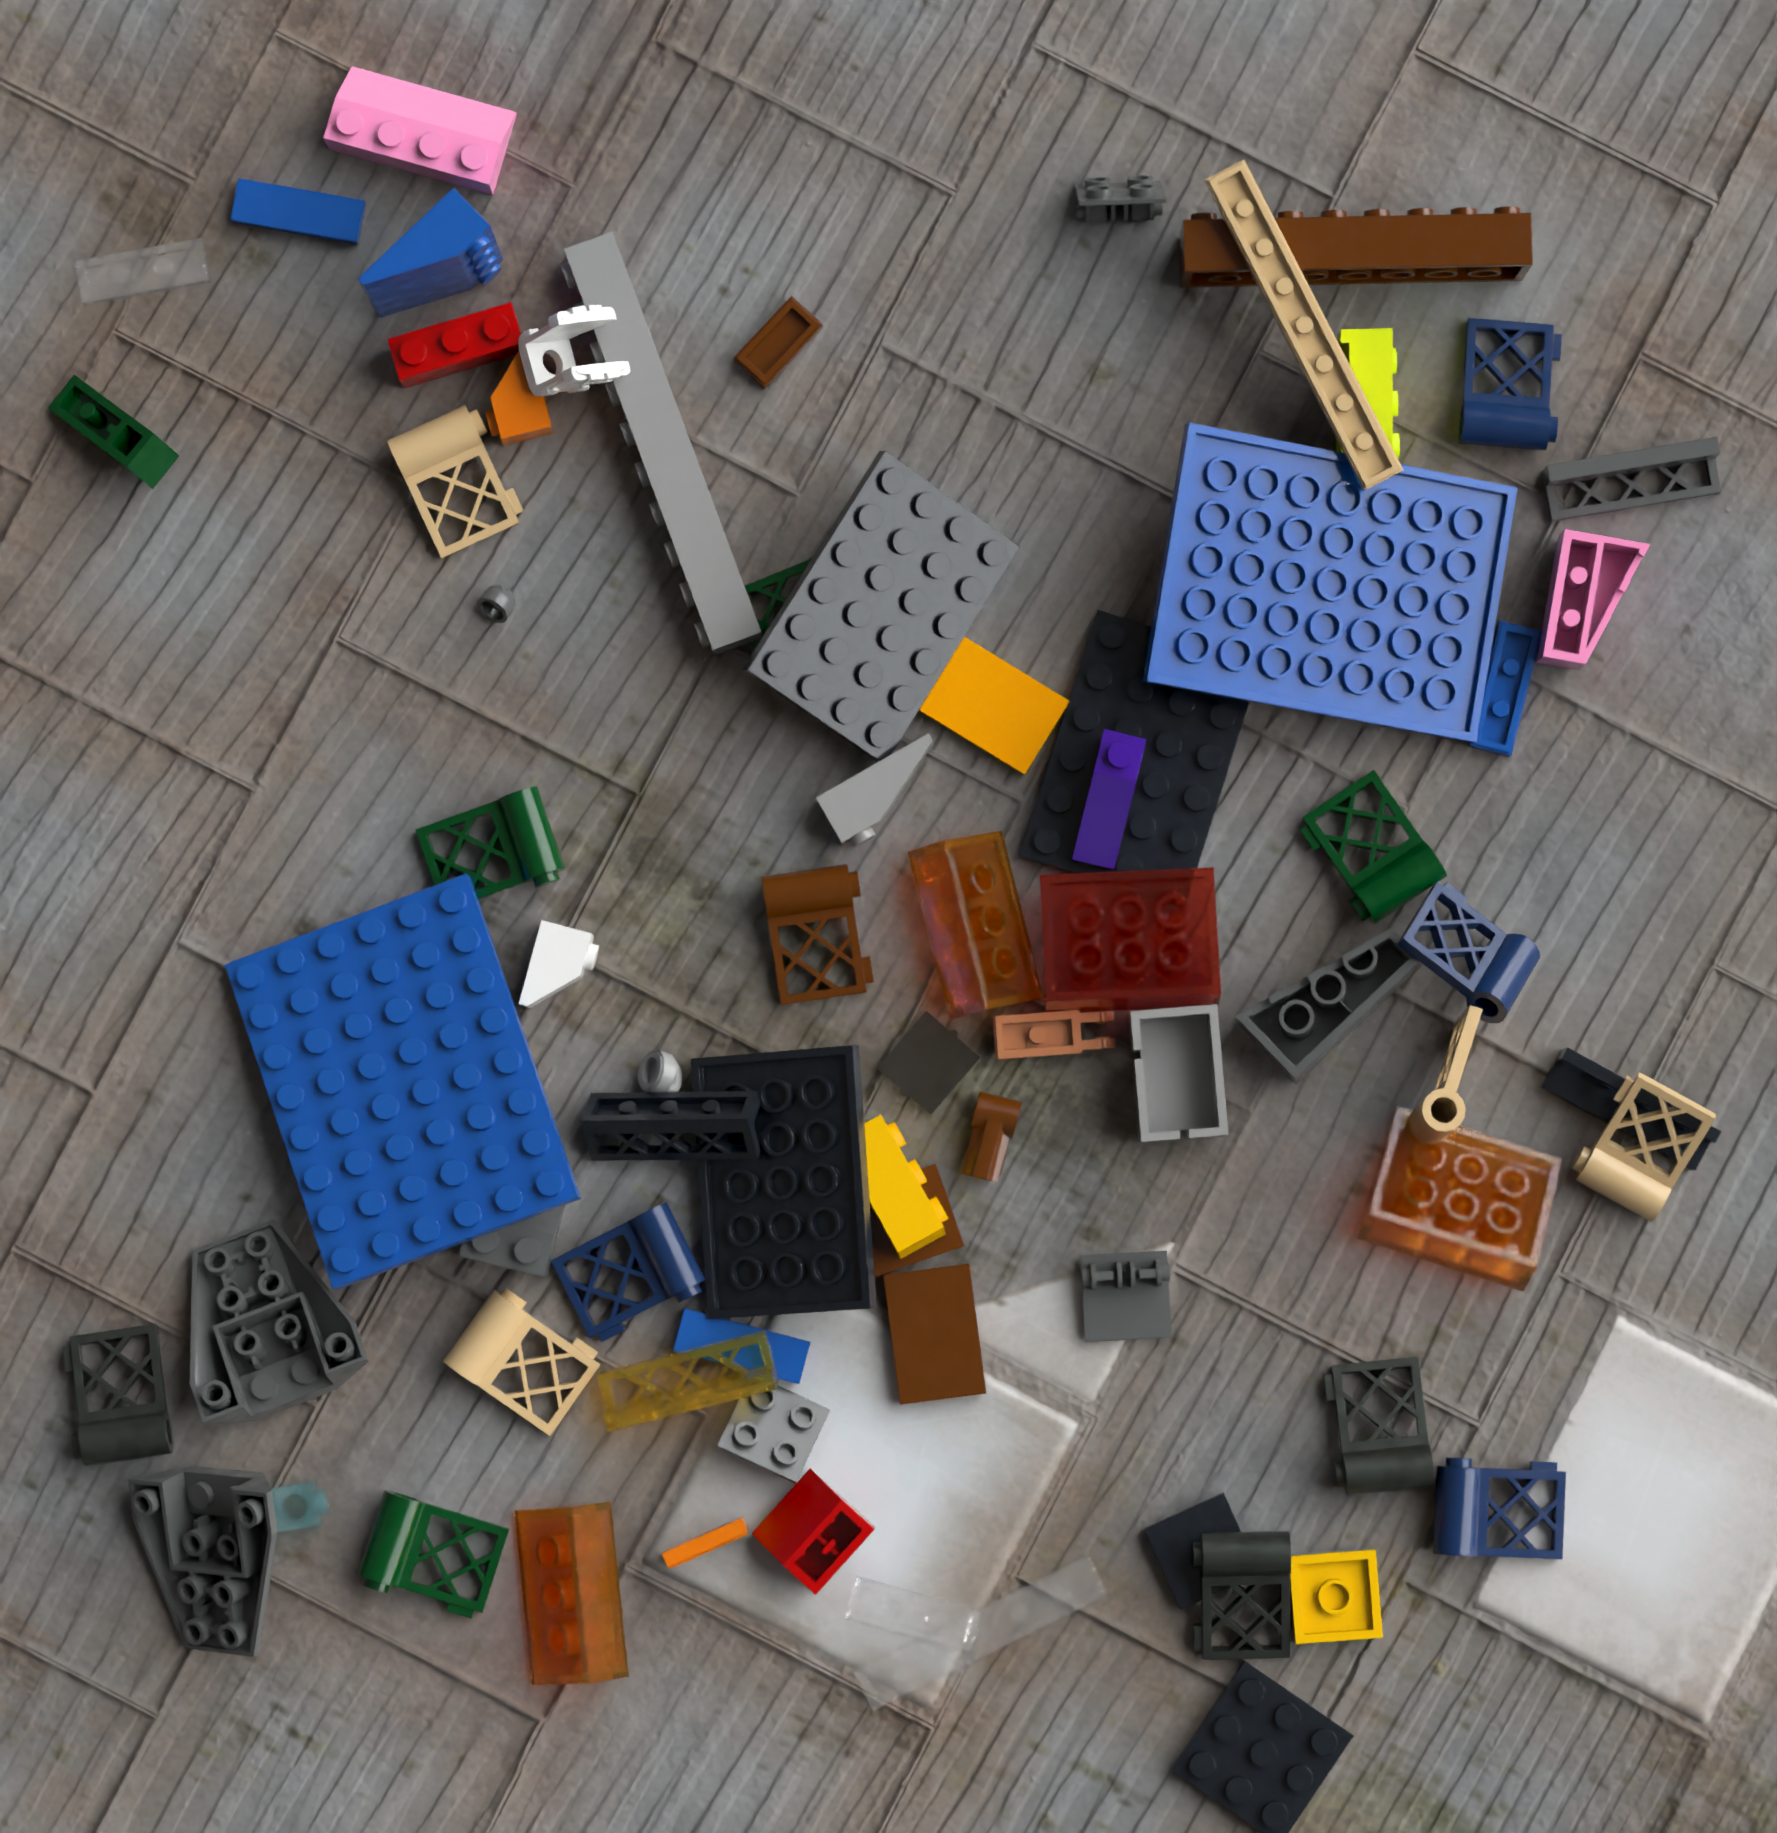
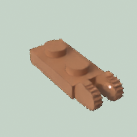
M1079 1010L992 1017L995 1060L1082 1054V1051L1116 1048V1038L1096 1037L1091 1040H1082L1080 1024L1094 1023L1095 1025L1108 1024L1114 1021V1011L1080 1013Z

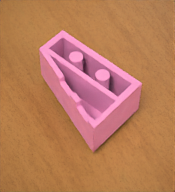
M1564 529L1557 538L1536 663L1575 670L1581 669L1587 663L1650 544Z

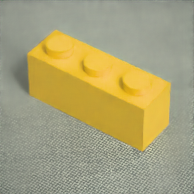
M880 1114L864 1123L870 1206L899 1259H902L944 1236L946 1233L942 1222L948 1220V1217L937 1197L935 1196L929 1200L921 1185L926 1183L927 1180L917 1161L913 1159L907 1162L900 1147L906 1145V1142L894 1121L887 1125Z

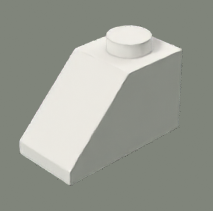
M541 920L519 1005L531 1008L582 979L585 969L593 970L599 950V945L592 944L594 935Z

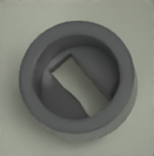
M501 585L490 586L477 601L479 612L485 618L495 623H504L515 606V598L512 591L509 589L503 591Z

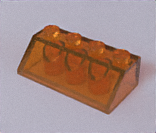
M996 831L943 840L909 851L908 856L949 1020L978 1015L1044 998L1003 832Z
M611 1501L515 1510L532 1685L591 1684L629 1677Z

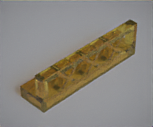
M766 1330L597 1374L606 1407L603 1418L607 1432L776 1390L779 1382ZM759 1344L764 1366L748 1370L733 1360L740 1348ZM733 1350L729 1358L720 1354L722 1352ZM706 1356H710L724 1364L718 1377L710 1380H705L691 1371L697 1360ZM691 1361L687 1369L679 1365V1363ZM669 1367L683 1376L675 1389L664 1391L649 1382L656 1369ZM728 1368L738 1372L724 1376ZM649 1371L645 1380L636 1375ZM626 1377L641 1386L634 1399L615 1403L609 1381ZM687 1378L695 1382V1384L683 1386ZM645 1389L653 1393L651 1395L641 1397Z

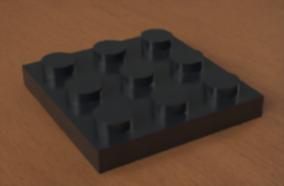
M1243 1660L1171 1767V1770L1262 1833H1289L1354 1735Z

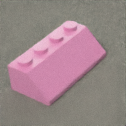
M352 66L335 97L323 139L328 149L493 195L517 113Z

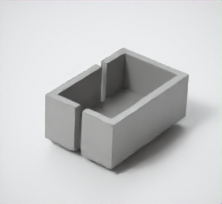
M1217 1004L1130 1011L1128 1013L1131 1052H1140V1059L1132 1060L1139 1143L1181 1139L1180 1131L1186 1132V1139L1229 1135Z

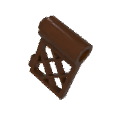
M842 864L762 876L781 1005L865 993V984L873 983L874 981L870 956L861 957L853 905V898L861 897L857 871L848 872V865ZM847 917L849 935L839 948L818 934L828 919ZM820 921L814 930L804 924ZM796 924L810 934L796 955L780 944L778 927ZM814 938L834 952V955L820 973L800 959ZM849 942L853 959L843 953ZM782 952L792 959L785 970ZM839 956L854 967L856 984L838 987L825 977ZM796 963L817 977L806 992L788 994L786 976ZM820 981L824 982L826 985L830 987L826 989L814 990L820 983Z

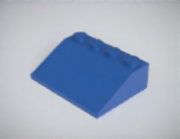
M453 188L358 278V281L374 311L382 318L472 290L479 283L485 286L501 271L502 268L499 264L503 261L490 224Z

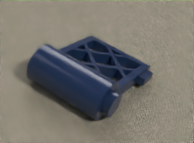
M1468 318L1462 407L1459 421V444L1545 451L1548 442H1556L1558 417L1551 416L1549 406L1552 361H1560L1562 334H1554V325ZM1476 331L1493 332L1503 345L1487 357L1476 345ZM1506 333L1515 335L1512 338H1509L1506 335ZM1524 335L1543 336L1542 352L1531 361L1515 344ZM1507 349L1524 366L1509 379L1492 363ZM1475 356H1476V358H1477L1481 363H1480L1477 367L1474 368V361H1475ZM1542 360L1540 372L1535 365ZM1484 368L1501 384L1491 394L1473 392V378ZM1529 371L1540 383V398L1522 396L1512 384ZM1507 390L1510 395H1501V393Z
M1437 881L1429 890L1397 945L1467 997L1468 1007L1472 1005L1483 1009L1480 1020L1488 1023H1500L1504 1021L1540 959V952L1529 937L1516 933L1506 934L1465 903L1467 897L1448 882L1442 885ZM1436 900L1450 910L1453 920L1439 921L1434 906ZM1468 929H1476L1488 938L1489 942L1487 945L1473 947ZM1442 930H1456L1461 948H1447ZM1417 931H1430L1436 949H1427L1414 939ZM1465 957L1470 973L1467 978L1454 969L1451 958Z
M667 1202L551 1260L589 1338L598 1335L601 1342L625 1331L623 1321L673 1296L680 1303L702 1292L699 1283L705 1280ZM622 1234L625 1235L632 1249L627 1266L604 1258L609 1241ZM601 1245L598 1256L587 1253ZM577 1257L596 1262L589 1285L574 1281L565 1263ZM635 1259L642 1271L633 1268ZM602 1264L624 1271L617 1295L595 1288ZM633 1274L646 1279L654 1296L641 1303L624 1298L630 1275ZM578 1289L586 1291L584 1300L582 1299ZM592 1294L615 1301L610 1319L598 1325H595L588 1311ZM621 1303L631 1306V1308L618 1314Z
M1446 1457L1445 1465H1437L1433 1554L1563 1559L1566 1472L1557 1471V1462L1530 1461L1529 1470L1472 1467L1471 1458ZM1489 1477L1505 1478L1516 1490L1500 1507L1489 1497ZM1514 1478L1528 1480L1520 1486ZM1539 1479L1554 1480L1553 1499L1541 1509L1527 1494V1491ZM1522 1497L1535 1511L1536 1515L1519 1530L1504 1512ZM1488 1506L1494 1511V1513L1489 1517ZM1553 1509L1551 1521L1547 1514ZM1500 1518L1513 1532L1514 1536L1502 1547H1487V1529ZM1541 1519L1552 1531L1551 1549H1536L1525 1537ZM1520 1540L1526 1548L1512 1547Z

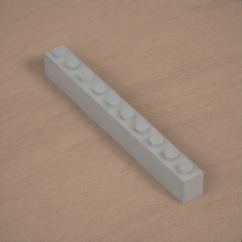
M611 231L565 248L564 252L567 262L560 264L568 288L577 286L582 301L576 303L575 306L601 305L602 307L613 308L617 320L593 329L597 341L590 343V347L596 363L629 362L630 373L628 375L604 384L613 408L621 405L627 421L619 423L627 447L637 446L642 461L636 462L634 465L642 487L651 485L657 501L649 503L657 527L666 525L671 541L664 543L672 568L681 565L686 581L679 583V587L687 608L696 605L701 621L694 623V627L702 648L711 646L713 654L716 656L754 640L762 639L761 629L613 232Z

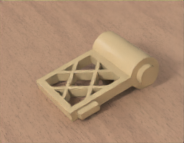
M466 405L387 440L441 558L520 523L516 515L523 512L514 489L504 490L480 436L486 434L487 430L477 409L468 412ZM480 456L487 472L481 489L457 481L462 464ZM456 467L452 478L440 474ZM432 477L449 482L450 485L442 506L424 501L417 484ZM489 479L497 495L485 491ZM455 485L478 493L470 518L446 509ZM483 495L500 501L508 518L492 526L475 520ZM427 507L439 511L436 523H434ZM444 513L468 522L462 540L446 547L438 531ZM473 524L485 528L469 536Z
M1470 1005L1456 1019L1434 1091L1428 1094L1410 1114L1409 1126L1411 1132L1416 1139L1423 1143L1434 1144L1441 1142L1460 1126L1465 1118L1466 1108L1464 1101L1456 1092L1483 1009Z
M1639 1072L1635 1079L1626 1076L1613 1099L1620 1103L1592 1147L1590 1149L1586 1146L1581 1148L1571 1168L1577 1171L1575 1176L1577 1182L1653 1222L1663 1208L1671 1189L1713 1124L1716 1114ZM1641 1088L1658 1097L1661 1110L1638 1115L1634 1099ZM1667 1102L1674 1105V1107L1668 1108ZM1628 1109H1630L1631 1117L1623 1118ZM1688 1113L1701 1120L1695 1132L1677 1136L1671 1116ZM1664 1118L1670 1137L1647 1142L1641 1123ZM1635 1125L1640 1144L1624 1148L1610 1140L1616 1129ZM1688 1143L1682 1152L1680 1144ZM1673 1146L1677 1161L1671 1171L1668 1172L1655 1165L1650 1151ZM1643 1153L1644 1158L1641 1157V1156H1639V1155H1637V1154Z
M505 1288L502 1294L493 1290L443 1362L550 1436L599 1368L600 1363L594 1360L598 1352L578 1337L571 1344L523 1310L527 1302L510 1289ZM531 1327L546 1337L549 1355L528 1359L523 1358L521 1341ZM552 1342L566 1352L554 1354ZM517 1348L519 1360L507 1362ZM575 1357L587 1366L577 1381L559 1384L555 1360ZM550 1361L554 1385L529 1389L525 1365ZM520 1366L523 1391L505 1394L492 1384L502 1369ZM572 1388L562 1401L560 1390ZM555 1391L558 1408L550 1420L546 1422L532 1412L530 1395ZM525 1396L527 1408L513 1398Z

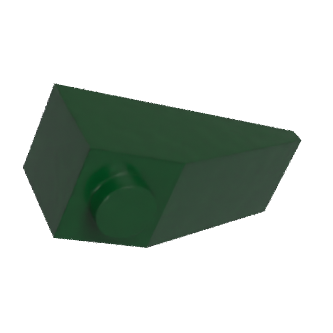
M76 375L72 376L48 407L55 415L152 489H154L180 456L152 431Z

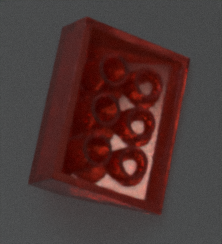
M1214 867L1040 875L1045 1012L1146 1010L1212 1004L1219 1006L1221 978Z

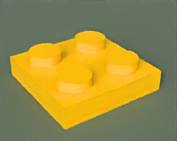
M1375 1549L1291 1555L1290 1595L1295 1644L1383 1638Z

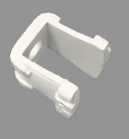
M601 305L569 308L566 311H560L549 316L548 325L540 330L538 328L528 329L520 335L518 341L519 352L527 382L533 395L538 397L554 395L564 391L568 393L583 392L589 390V385L608 383L630 373L628 361L576 366L569 339L617 320L613 308L602 307ZM544 353L549 354L556 363L555 375L546 370L543 364Z

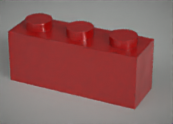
M509 302L387 340L399 380L405 389L516 356L519 351L518 341L522 332L513 304Z

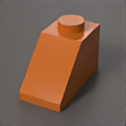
M518 351L490 397L493 410L486 411L491 436L500 435L504 446L554 434L545 397H537L531 392L520 352Z

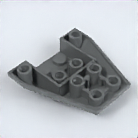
M274 1220L192 1251L190 1386L204 1425L257 1421L337 1390L369 1362L356 1322Z
M191 1466L129 1478L128 1486L133 1521L184 1648L250 1657L258 1655L277 1537L272 1490L264 1473Z

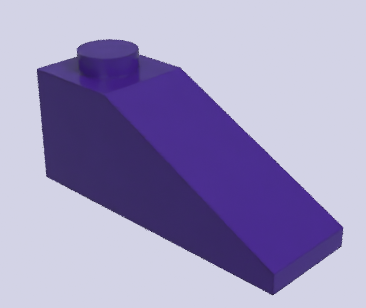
M1104 729L1072 860L1114 870L1147 739Z

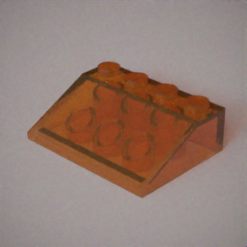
M1397 1106L1366 1202L1357 1239L1524 1291L1537 1269L1562 1158L1462 1126H1458L1441 1142L1434 1144L1423 1143L1416 1139L1411 1132L1409 1118L1412 1110Z

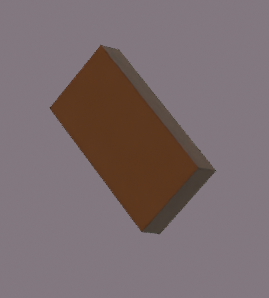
M791 296L738 352L733 360L758 384L766 389L823 328V324Z

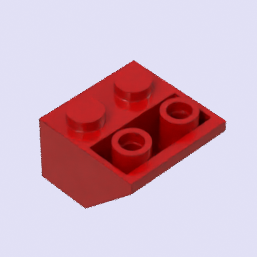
M810 1468L752 1532V1535L787 1570L816 1595L875 1530V1526Z

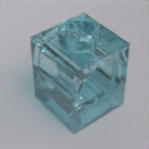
M317 1480L271 1488L277 1532L319 1526L324 1523L322 1515L329 1514L325 1488L318 1489ZM291 1494L301 1495L307 1502V1512L300 1519L291 1517L286 1511L285 1503Z

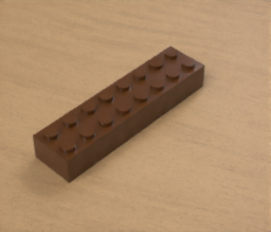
M1461 207L1451 209L1450 214L1433 215L1432 209L1416 208L1408 210L1407 215L1390 216V211L1386 209L1364 211V216H1347V212L1344 210H1327L1321 212V217H1303V212L1283 211L1277 213V218H1274L1308 285L1522 281L1533 265L1531 213H1520V208L1498 207L1494 209V214H1477L1475 208ZM1204 212L1192 214L1191 220H1183L1179 234L1180 288L1258 286L1224 219H1217V214Z

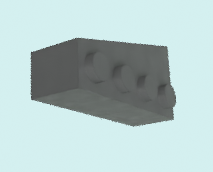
M1390 928L1345 953L1341 958L1311 972L1291 986L1270 995L1266 1000L1250 1009L1247 1008L1235 1015V1020L1274 1063L1297 1084L1422 966V963L1397 945L1401 937L1393 928Z

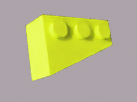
M1393 328L1341 329L1336 339L1391 447L1399 459V433H1393V417L1398 416V392L1393 391V374L1397 372L1396 348H1393ZM1336 439V452L1344 453Z

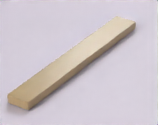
M1245 160L1205 179L1204 182L1363 491L1402 472L1403 468Z

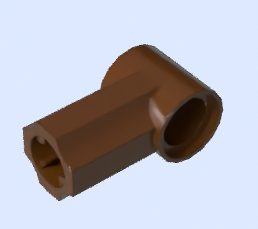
M983 1091L979 1092L970 1126L973 1132L962 1174L998 1183L1006 1156L1005 1152L1008 1141L1013 1138L1022 1104L1021 1101Z

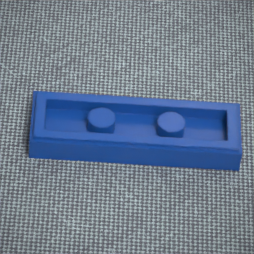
M238 178L230 220L236 224L359 245L366 202L361 199Z
M1501 620L1498 622L1490 655L1477 741L1475 743L1470 742L1468 747L1507 757L1512 755L1542 631Z
M684 1308L673 1351L800 1384L811 1342L724 1318L708 1319V1314Z

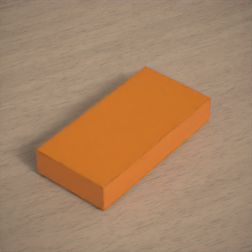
M741 1516L663 1551L662 1556L667 1568L670 1567L671 1569L746 1536L749 1528L744 1517Z

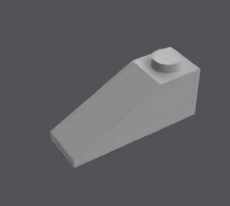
M929 733L816 797L817 804L841 846L851 842L854 848L876 835L873 828L881 823L932 747L933 740Z

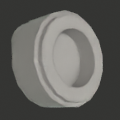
M659 1050L650 1051L644 1057L639 1067L638 1080L640 1087L646 1092H678L681 1088L682 1073L673 1055Z

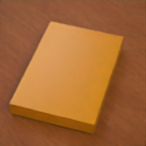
M964 637L919 711L1025 775L1070 701Z

